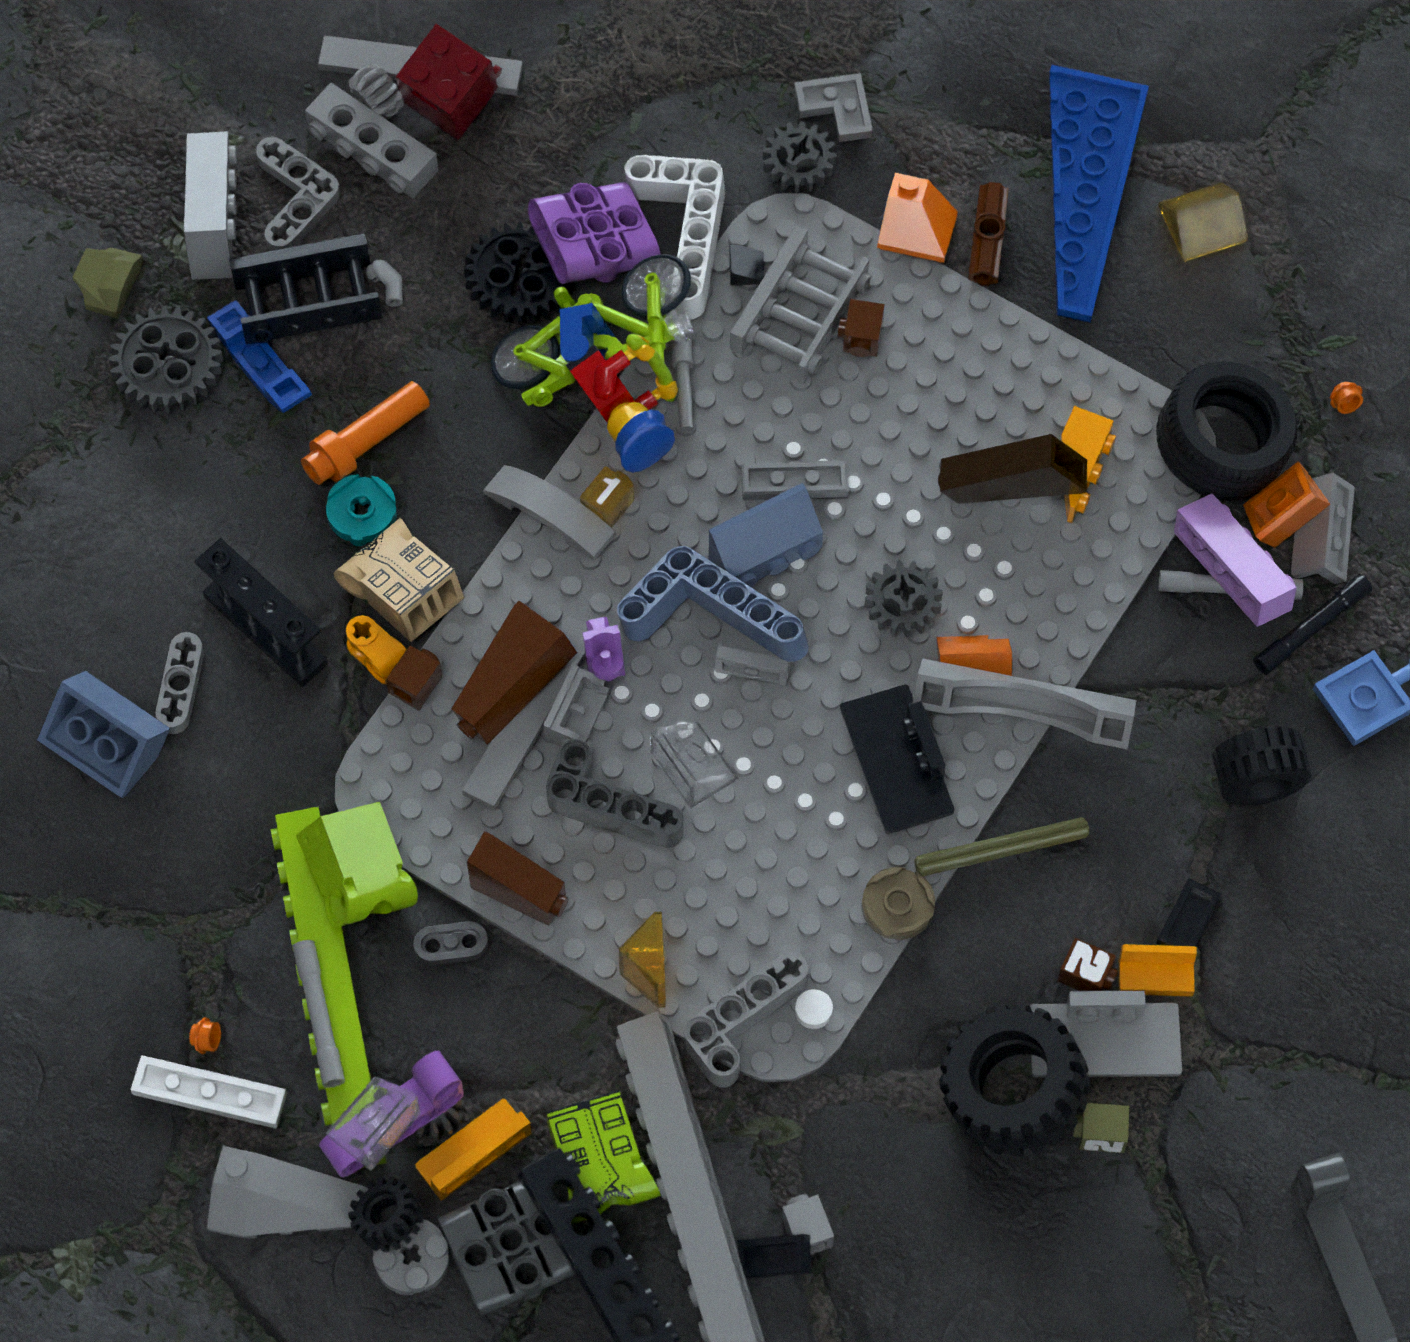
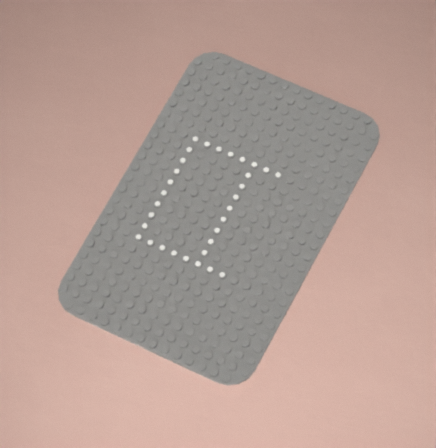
M804 193L774 194L751 203L732 221L717 242L704 313L695 319L682 318L675 309L666 314V322L668 324L672 320L674 323H688L695 333V337L692 339L694 366L690 368L693 430L689 432L680 431L678 393L673 402H667L662 398L657 400L659 404L651 410H658L664 415L665 426L674 431L675 442L670 451L655 464L641 472L632 473L626 471L621 465L620 456L615 449V442L607 430V422L599 411L595 409L544 479L599 516L615 530V537L596 560H593L568 545L565 536L521 511L464 589V599L448 611L421 648L429 650L438 657L441 664L442 678L418 711L388 694L346 751L335 775V805L338 812L380 801L403 862L401 869L641 1015L645 1016L659 1011L669 1019L673 1034L683 1040L685 1024L695 1014L780 955L787 952L801 954L808 963L806 988L796 997L731 1041L740 1056V1074L762 1082L795 1081L820 1070L839 1051L912 938L904 940L885 938L874 932L865 921L861 905L863 892L871 877L883 869L896 866L906 868V870L915 873L914 860L918 855L975 842L1051 727V725L1003 714H945L925 710L945 762L944 782L955 808L954 814L886 834L842 717L840 704L904 684L909 686L914 699L922 658L938 661L936 637L989 635L988 639L1009 638L1012 650V676L1076 688L1176 536L1174 527L1177 510L1199 500L1202 494L1184 485L1170 471L1158 448L1156 439L1158 416L1172 390L981 285L968 280V278L937 261L878 249L879 229L828 201ZM795 225L808 231L807 245L810 246L811 251L855 271L863 257L869 259L868 274L871 275V281L863 294L858 292L855 300L885 304L877 357H856L851 353L843 352L844 339L837 338V328L821 354L823 361L815 375L810 373L804 384L797 381L798 363L756 343L753 346L749 344L742 355L730 349V332L759 285H730L729 244H737L763 251L764 275H766ZM806 263L802 265L797 264L793 270L795 278L838 298L847 284ZM781 290L776 298L778 304L820 324L824 323L831 309L790 290L786 292ZM773 316L770 318L765 317L760 325L762 327L761 331L803 351H807L815 336ZM671 341L666 343L664 350V363L670 370L673 381H676L677 384L676 369L671 364L672 349ZM637 357L633 358L630 361L631 365L624 369L619 379L633 399H636L648 389L652 392L657 388L655 383L657 376L647 361H641ZM1074 406L1114 421L1111 433L1116 436L1114 446L1109 456L1106 454L1102 455L1099 463L1104 466L1097 484H1089L1087 493L1091 495L1083 514L1077 512L1073 523L1067 522L1064 495L958 504L940 492L938 475L940 474L942 458L1052 434L1061 440V434ZM1197 409L1196 423L1199 430L1216 447V436L1204 414ZM847 460L848 497L810 498L823 530L822 548L809 559L802 560L800 558L789 564L787 569L780 574L773 576L769 574L759 579L752 587L802 621L809 649L802 659L791 662L786 685L715 672V658L718 645H721L723 633L725 631L743 633L689 598L648 639L633 641L626 637L617 613L618 604L668 551L677 546H687L709 560V529L767 501L742 500L741 463ZM605 477L611 480L615 478L621 480L602 504L596 502L609 486V484L603 481ZM898 560H901L906 568H909L912 561H915L916 570L919 572L925 567L929 568L928 579L937 577L939 581L936 589H940L943 592L942 600L939 601L942 604L940 614H934L936 616L935 624L932 626L924 622V633L920 634L913 628L911 629L910 637H905L903 630H898L895 636H891V627L889 626L879 630V618L870 620L869 610L871 608L865 607V597L868 596L865 594L867 583H873L872 574L878 572L883 575V565L886 563L892 569H895ZM900 590V596L902 598V601H904V606L907 607V601L905 597H903V591ZM518 601L524 603L557 628H559L567 614L585 623L591 619L607 617L609 626L618 625L625 675L618 676L612 681H605L604 686L610 688V693L586 742L590 747L592 771L589 779L677 807L683 815V838L676 846L671 848L659 847L554 813L548 806L546 784L561 746L545 740L544 729L538 736L495 811L463 796L462 790L489 744H485L476 736L471 740L462 733L456 725L460 720L451 708L513 606ZM917 610L914 615L918 614L922 610ZM585 657L579 668L587 671ZM572 757L567 760V763L573 766L584 762L580 757ZM560 789L554 795L559 798H565L571 795L572 792L568 789ZM593 800L589 803V806L594 809H600L606 805V802L602 800ZM631 810L623 816L629 820H635L641 814ZM667 823L665 827L661 828L667 830L668 826L673 824ZM484 831L494 835L565 882L568 903L560 917L554 916L549 926L471 889L467 860ZM958 868L924 876L932 886L936 899L935 902ZM788 970L785 971V976L791 974ZM795 972L792 975L794 977H798V972ZM758 989L752 993V996L757 1000H766L771 994L764 989ZM807 990H821L832 1001V1017L822 1028H806L796 1018V1001ZM734 1010L725 1011L721 1015L727 1021H736L741 1017ZM697 1031L691 1036L694 1041L699 1043L708 1041L711 1037L704 1031ZM719 1060V1062L730 1069L733 1067L729 1061Z

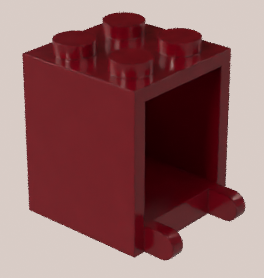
M435 24L396 75V80L404 104L456 140H459L498 89L496 79L501 74L502 68L498 65L493 67L491 60L438 24Z

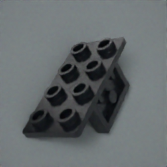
M907 684L840 704L842 717L886 834L954 814L955 808L944 782L945 762L922 701L913 703V697Z

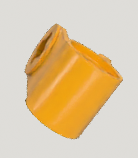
M363 615L356 616L348 622L346 627L347 649L352 656L367 668L375 679L382 684H387L386 678L407 649L401 642L391 637L372 618Z

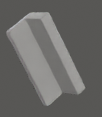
M1330 473L1312 478L1331 505L1294 533L1291 576L1298 579L1318 573L1333 584H1339L1347 580L1354 486L1335 473Z

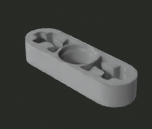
M190 632L176 635L170 643L156 706V719L170 728L168 734L181 733L188 727L204 658L202 642L197 635ZM190 644L193 651L188 653L187 667L182 665L183 657L181 650H184L186 645ZM179 675L188 677L190 683L186 689L176 691L170 687V682L174 677ZM172 700L178 701L177 710L179 716L175 717L173 722H168L166 715L172 713Z

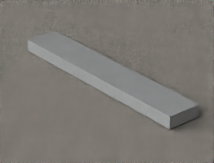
M324 35L318 67L322 71L354 75L359 69L374 63L383 68L392 80H396V75L418 47ZM485 56L491 60L493 67L498 65L502 68L501 74L496 79L498 89L495 93L517 96L523 62Z
M568 614L558 629L565 633L577 654L490 742L462 790L463 796L494 811L543 730V724L572 664L580 667L585 658L582 632H587L586 623Z

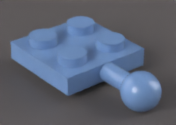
M1375 650L1314 684L1313 691L1353 746L1410 714V699L1400 686L1410 680V659L1408 665L1391 674Z

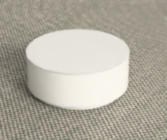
M812 989L803 992L798 997L795 1014L800 1024L806 1028L818 1029L824 1027L830 1021L833 1004L825 992Z

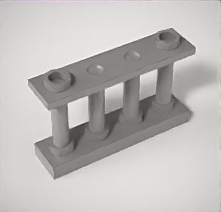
M795 225L731 330L730 349L742 355L749 344L753 346L756 343L798 363L797 381L804 384L810 373L815 375L823 361L821 354L838 328L840 317H844L847 313L850 299H855L858 292L863 294L871 281V275L868 274L869 259L863 257L855 271L811 251L810 246L807 245L808 231ZM806 263L847 284L838 298L795 278L793 270L796 265ZM781 290L784 292L790 290L831 309L824 323L820 324L778 304L776 298ZM773 316L815 336L807 351H803L761 331L762 327L760 325L764 318Z

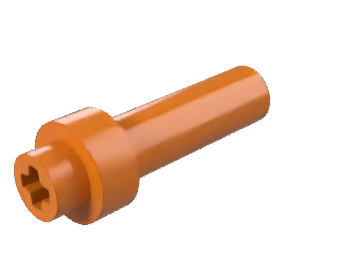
M411 381L336 434L332 430H326L309 443L311 452L301 459L305 472L318 485L329 478L338 482L357 469L355 459L430 406L427 395L417 383Z

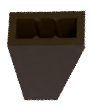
M1048 434L942 458L938 484L940 492L958 504L1081 494L1087 492V459L1054 435Z

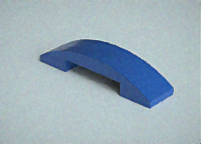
M235 300L207 317L208 322L254 386L276 409L284 413L310 397L312 393L292 368L290 370L267 342L246 344L241 318L249 317V315Z

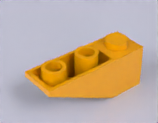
M1074 406L1061 434V441L1087 459L1088 489L1090 483L1097 484L1104 466L1099 463L1102 455L1106 454L1109 456L1114 446L1116 436L1111 434L1114 421ZM1090 493L1064 495L1067 522L1073 523L1077 512L1084 513L1090 499Z

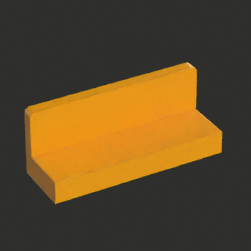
M501 1099L415 1164L416 1170L442 1201L531 1135V1123L522 1111L517 1114L506 1099Z

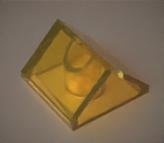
M1222 182L1158 203V207L1183 261L1232 247L1248 240L1239 193Z
M654 912L618 949L619 972L625 980L658 1008H666L662 912Z

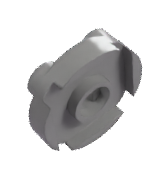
M423 1219V1223H416L420 1228L417 1235L413 1232L408 1235L412 1239L410 1243L406 1244L404 1240L400 1242L401 1249L395 1251L390 1245L389 1252H382L380 1248L378 1251L373 1250V1264L381 1282L395 1293L414 1295V1293H420L424 1290L427 1292L435 1288L447 1273L449 1268V1247L446 1238L436 1225ZM417 1248V1253L421 1260L418 1263L411 1261L409 1265L404 1264L405 1257L402 1252L405 1249Z

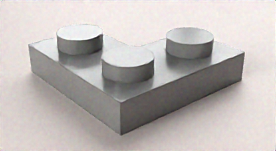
M861 73L794 82L800 118L833 114L839 142L872 138L873 129Z

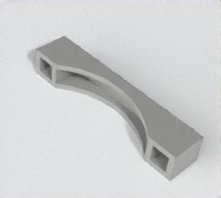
M923 658L918 672L913 703L922 701L924 709L945 714L991 713L1021 717L1064 729L1092 743L1122 749L1128 748L1136 707V700Z

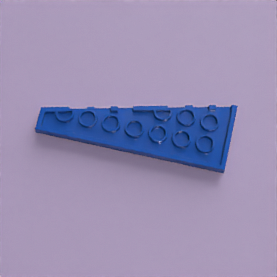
M1051 65L1049 90L1057 315L1091 323L1149 86Z

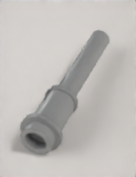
M680 322L675 323L680 335L675 336L676 340H671V364L676 369L680 431L689 432L693 430L690 368L694 366L692 339L695 337V333L691 329L690 324Z

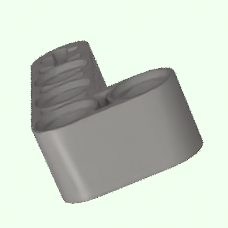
M787 952L780 955L686 1022L684 1027V1047L713 1085L720 1088L729 1087L738 1080L740 1056L731 1041L796 997L806 988L808 963L801 954ZM788 970L791 974L785 976V971ZM798 972V977H794L792 974ZM758 989H764L771 996L766 1000H757L752 996V993ZM734 1010L741 1017L736 1021H727L721 1015L725 1011ZM697 1031H704L711 1037L708 1041L699 1043L694 1041L691 1036ZM719 1060H727L733 1067L728 1071L721 1072L716 1070L713 1065Z

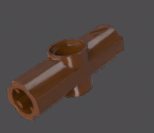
M988 182L979 187L968 280L981 286L998 283L1009 188L997 182ZM984 232H991V233H993V234H995V235H993V236H987V235H984L983 233H984Z

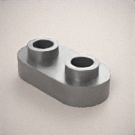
M466 921L425 927L416 934L413 944L415 955L420 962L425 965L436 966L474 961L481 958L488 948V938L485 929L480 924ZM468 939L476 941V945L472 948L464 947L463 943ZM431 944H436L440 947L434 953H430L426 949Z

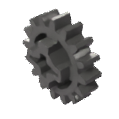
M804 121L800 122L799 128H794L790 122L787 123L785 132L776 128L774 130V138L767 137L766 148L763 149L764 171L771 172L770 181L774 183L781 180V189L783 190L788 188L789 185H793L795 193H799L801 186H805L809 192L813 191V183L815 182L820 186H824L825 176L832 177L833 166L836 165L837 154H835V143L828 142L829 133L826 131L818 134V125L816 124L810 129H806Z
M901 560L897 561L895 569H892L887 563L884 564L883 575L874 572L872 574L873 583H867L865 594L868 596L865 597V607L871 608L869 610V619L875 620L879 618V630L884 629L886 626L891 627V636H895L898 630H903L905 637H910L911 629L913 628L920 634L924 633V622L933 626L936 617L934 614H940L942 604L939 601L942 600L943 592L940 589H936L938 587V578L928 579L929 568L927 567L920 572L917 571L915 561H912L909 568L904 567ZM900 590L903 591V597H905L907 601V607L904 606V601H902V598L900 596ZM917 610H922L918 614L914 615Z

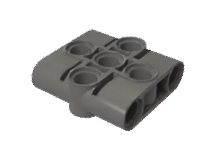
M520 1181L503 1189H489L482 1194L480 1199L437 1218L441 1231L446 1238L448 1247L480 1317L520 1299L535 1298L541 1294L543 1289L575 1275L552 1234L542 1235L537 1232L536 1228L544 1221ZM511 1194H513L516 1200V1203L522 1214L521 1216H519L515 1208V1205L510 1197ZM492 1204H502L506 1207L504 1214L498 1217H492L486 1213V1210ZM477 1210L481 1223L485 1229V1232L483 1233L473 1213V1211ZM509 1237H516L522 1242L520 1247L513 1251L504 1249L501 1244ZM477 1252L487 1257L486 1261L480 1266H471L466 1262L471 1254ZM539 1255H541L542 1260L548 1270V1273L550 1275L549 1278H547L545 1271L542 1267V1264L538 1258ZM503 1271L513 1291L511 1295L501 1275ZM523 1271H532L537 1275L536 1280L528 1285L519 1283L517 1277Z

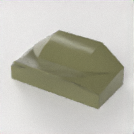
M86 248L72 278L83 293L86 310L118 319L144 263L142 255L115 248L105 250Z

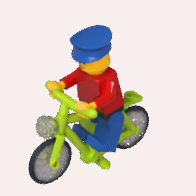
M659 254L643 259L629 271L622 285L621 296L623 304L634 315L647 318L648 323L604 306L602 300L596 294H582L578 301L575 302L565 287L557 288L553 294L562 308L560 309V316L546 327L535 325L523 326L505 335L495 347L491 357V370L494 378L501 385L510 389H524L538 384L521 394L528 406L534 404L537 407L548 405L553 399L552 393L573 384L576 380L607 422L608 433L615 442V449L620 456L623 468L632 473L641 472L664 457L675 442L674 431L665 426L664 415L658 410L651 409L659 404L657 400L660 398L665 399L667 402H673L677 397L676 381H673L671 372L664 363V350L666 343L671 340H675L677 343L684 339L686 341L691 340L689 332L693 331L694 327L685 311L679 314L675 309L688 294L691 285L689 268L678 257ZM604 321L635 334L628 335L626 344L622 345ZM637 357L641 361H647L656 374L655 383L657 388L652 392L648 389L636 399H633L617 374L631 365L630 360Z

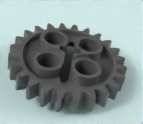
M163 306L160 315H156L153 309L149 308L148 318L144 319L137 313L135 315L136 325L128 322L124 323L127 334L116 332L115 335L119 344L110 345L112 355H114L109 357L110 366L113 368L110 370L113 380H117L118 391H125L127 401L136 398L138 408H142L149 402L152 412L157 410L159 404L164 405L166 413L170 412L172 404H177L178 408L182 411L184 410V401L189 400L192 404L196 405L195 395L197 393L207 397L206 385H217L214 375L222 374L220 362L223 361L220 340L215 338L216 334L213 327L207 328L204 317L195 322L194 311L191 310L184 317L180 307H177L173 314H169L167 307ZM151 339H160L154 344L147 343ZM185 345H194L188 350L180 349ZM143 369H152L149 373L146 374L138 373ZM176 375H185V377L180 380L172 379Z

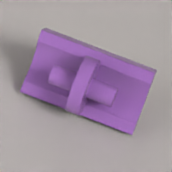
M607 617L588 620L586 622L587 632H582L587 671L607 682L612 681L618 676H624L625 668L618 625L609 626Z

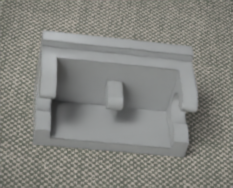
M572 664L543 724L544 739L560 746L572 739L581 740L586 743L610 693V688L604 686L606 680L599 679L593 673Z

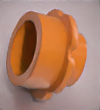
M1354 382L1339 383L1334 387L1330 395L1331 406L1337 408L1338 412L1342 414L1354 412L1363 403L1361 386H1357Z
M204 1017L197 1024H193L189 1036L191 1045L200 1054H205L207 1051L215 1052L221 1040V1027L219 1023L212 1022L208 1017Z

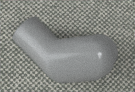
M375 260L373 264L368 265L366 269L367 277L370 280L372 279L373 282L381 281L385 285L386 304L391 307L402 305L401 275L384 260Z

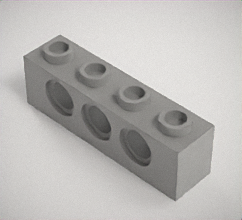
M330 83L305 110L307 128L314 137L330 142L342 156L346 158L352 157L358 161L367 173L373 176L377 174L386 180L387 184L397 193L401 194L403 192L413 199L438 172L437 154L333 83ZM340 124H349L345 127L338 126ZM368 141H374V142H375V143L370 144V145L364 144V143H366V142H368ZM394 159H401L399 162H390Z

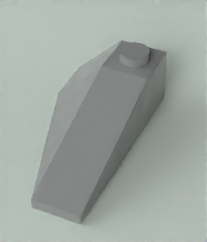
M223 1146L212 1183L207 1230L246 1239L256 1238L257 1235L275 1233L287 1235L293 1234L296 1231L306 1230L329 1231L352 1228L350 1225L352 1221L348 1218V1212L354 1211L350 1207L351 1201H359L360 1199L356 1193L359 1190L365 1193L368 1188L262 1154Z

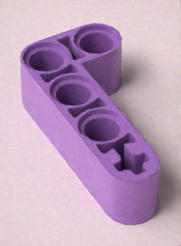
M433 1051L420 1059L412 1068L413 1078L329 1133L320 1142V1149L340 1177H347L358 1171L461 1100L464 1094L462 1081L440 1051Z

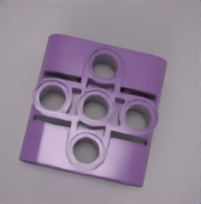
M626 182L593 187L587 183H578L568 193L535 198L529 201L528 215L530 222L557 279L562 284L591 278L601 282H611L617 277L618 273L630 271L643 259L660 254L657 240L631 187ZM654 262L644 268L657 266L659 262Z

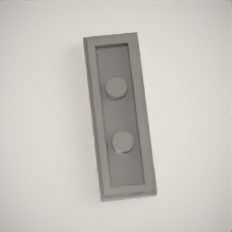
M847 460L741 463L742 500L771 499L801 483L805 485L810 498L848 497L849 494Z

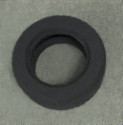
M1215 361L1193 368L1179 380L1158 416L1156 439L1164 462L1184 485L1202 495L1207 496L1212 493L1217 499L1238 500L1260 493L1274 481L1295 449L1298 437V422L1290 399L1270 376L1242 363ZM1217 406L1227 408L1239 414L1253 428L1258 439V451L1246 455H1235L1226 453L1213 446L1199 430L1196 423V410Z

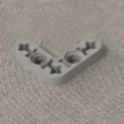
M264 138L256 147L259 166L297 192L265 229L264 236L267 248L270 251L297 246L337 203L340 198L338 180L331 173L279 138ZM278 151L279 159L273 155L266 158V152L274 153ZM296 166H302L307 169L306 175L301 178L291 177L289 171ZM317 186H319L322 189H326L329 186L331 192L328 193L326 191H323L321 194H319ZM298 208H308L312 211L310 217L304 220H298L293 216V213ZM286 232V240L280 238L275 241L274 235L282 236Z

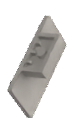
M1070 991L1067 1004L1030 1005L1033 1013L1035 1009L1041 1008L1048 1011L1052 1019L1058 1018L1065 1024L1086 1060L1089 1069L1087 1072L1088 1077L1180 1076L1182 1073L1179 1007L1177 1003H1145V991ZM1031 1055L1032 1076L1046 1077L1047 1063L1045 1060Z

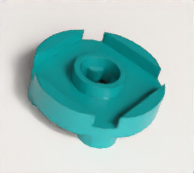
M359 474L347 476L338 481L328 494L326 515L329 526L336 535L350 541L355 546H363L368 542H372L378 535L396 522L395 495L390 486L378 477L359 478ZM359 503L362 506L366 504L370 506L366 514L357 515L354 513V505Z

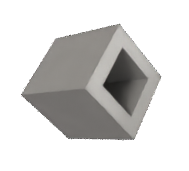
M803 1194L788 1200L787 1205L782 1207V1220L788 1235H810L811 1254L833 1247L834 1235L819 1195L808 1197L807 1194Z

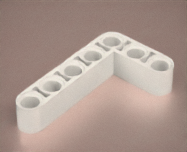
M649 155L634 156L627 161L625 174L627 183L631 187L636 199L687 203L677 257L689 268L691 285L686 297H693L684 298L679 306L675 308V311L682 318L695 319L704 313L707 303L725 198L722 167L712 160ZM677 265L675 266L672 283L674 300L681 292L684 281L683 273Z

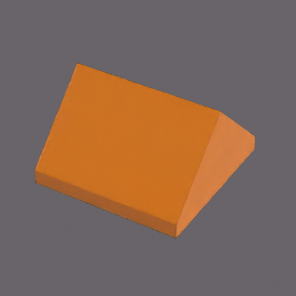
M1299 461L1272 481L1260 493L1243 504L1255 536L1261 542L1274 548L1331 505Z
M989 635L936 637L938 662L1012 676V650L1009 638L988 639Z

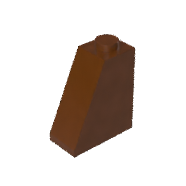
M484 831L467 860L471 889L549 926L554 916L560 917L568 903L565 882L494 835Z

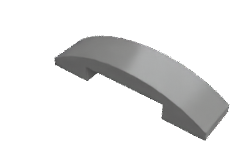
M504 465L483 490L486 496L512 510L516 507L565 536L568 545L593 560H596L616 535L614 529L582 503L549 482L521 469Z

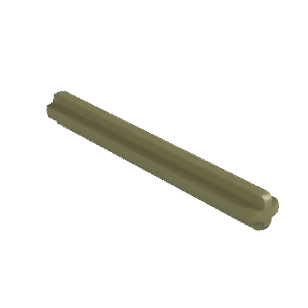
M1083 817L918 855L914 860L916 872L927 876L1084 839L1089 834V826L1087 820Z

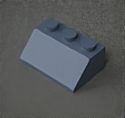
M801 483L709 529V560L745 584L753 587L759 579L769 574L772 576L780 574L787 569L789 564L798 559L806 560L816 555L820 548H822L823 530L805 485Z
M84 671L61 682L37 740L123 798L158 758L170 728L87 671Z

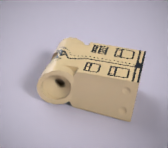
M401 518L378 535L370 545L361 549L334 572V578L342 588L357 598L367 600L370 606L410 642L414 641L464 599L455 570L415 536L412 537Z

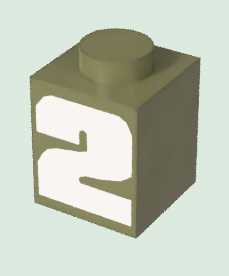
M1087 1103L1084 1113L1075 1115L1078 1124L1073 1129V1137H1079V1150L1125 1152L1128 1144L1129 1106Z

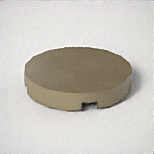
M896 866L883 869L871 877L863 892L861 908L865 921L874 932L888 939L904 940L917 936L927 928L933 918L936 899L932 886L923 875L916 871L914 873L906 870V868Z

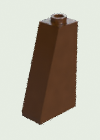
M518 601L513 606L451 708L460 720L456 725L462 733L471 740L476 736L488 745L577 654L565 633L524 603Z

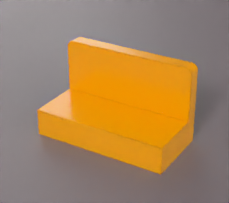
M1122 945L1118 959L1119 991H1145V995L1193 997L1195 992L1194 962L1197 956V947Z

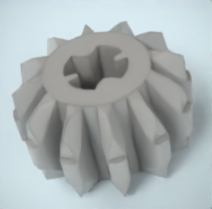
M371 63L366 67L364 66L349 79V87L356 100L385 119L394 116L404 106L403 98L397 85L386 74L384 69L380 68L377 64Z

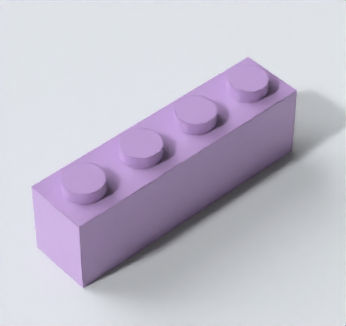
M1211 493L1177 510L1174 527L1175 535L1257 627L1292 610L1297 588L1293 579L1288 574L1283 573L1274 563L1270 553L1263 550L1256 543L1250 531L1238 523L1225 504H1221Z

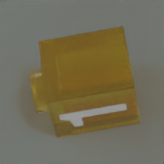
M604 466L581 494L580 503L594 512L612 528L634 501V484L623 472H614Z

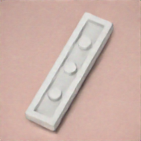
M141 1055L131 1087L132 1095L277 1129L287 1096L286 1089L143 1055Z

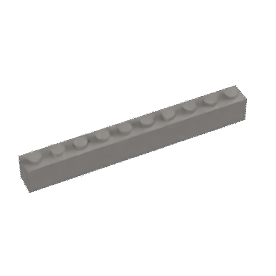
M659 1011L617 1026L620 1039L616 1040V1046L622 1060H627L630 1073L626 1074V1080L633 1095L637 1094L640 1108L636 1109L637 1118L643 1130L647 1129L650 1143L646 1144L647 1152L651 1162L654 1165L657 1164L661 1177L657 1179V1186L662 1198L668 1200L671 1213L667 1214V1220L672 1233L675 1236L678 1235L682 1247L677 1251L678 1258L684 1271H689L692 1284L688 1286V1291L692 1303L695 1307H699L703 1320L699 1321L702 1338L705 1342H765L669 1019Z

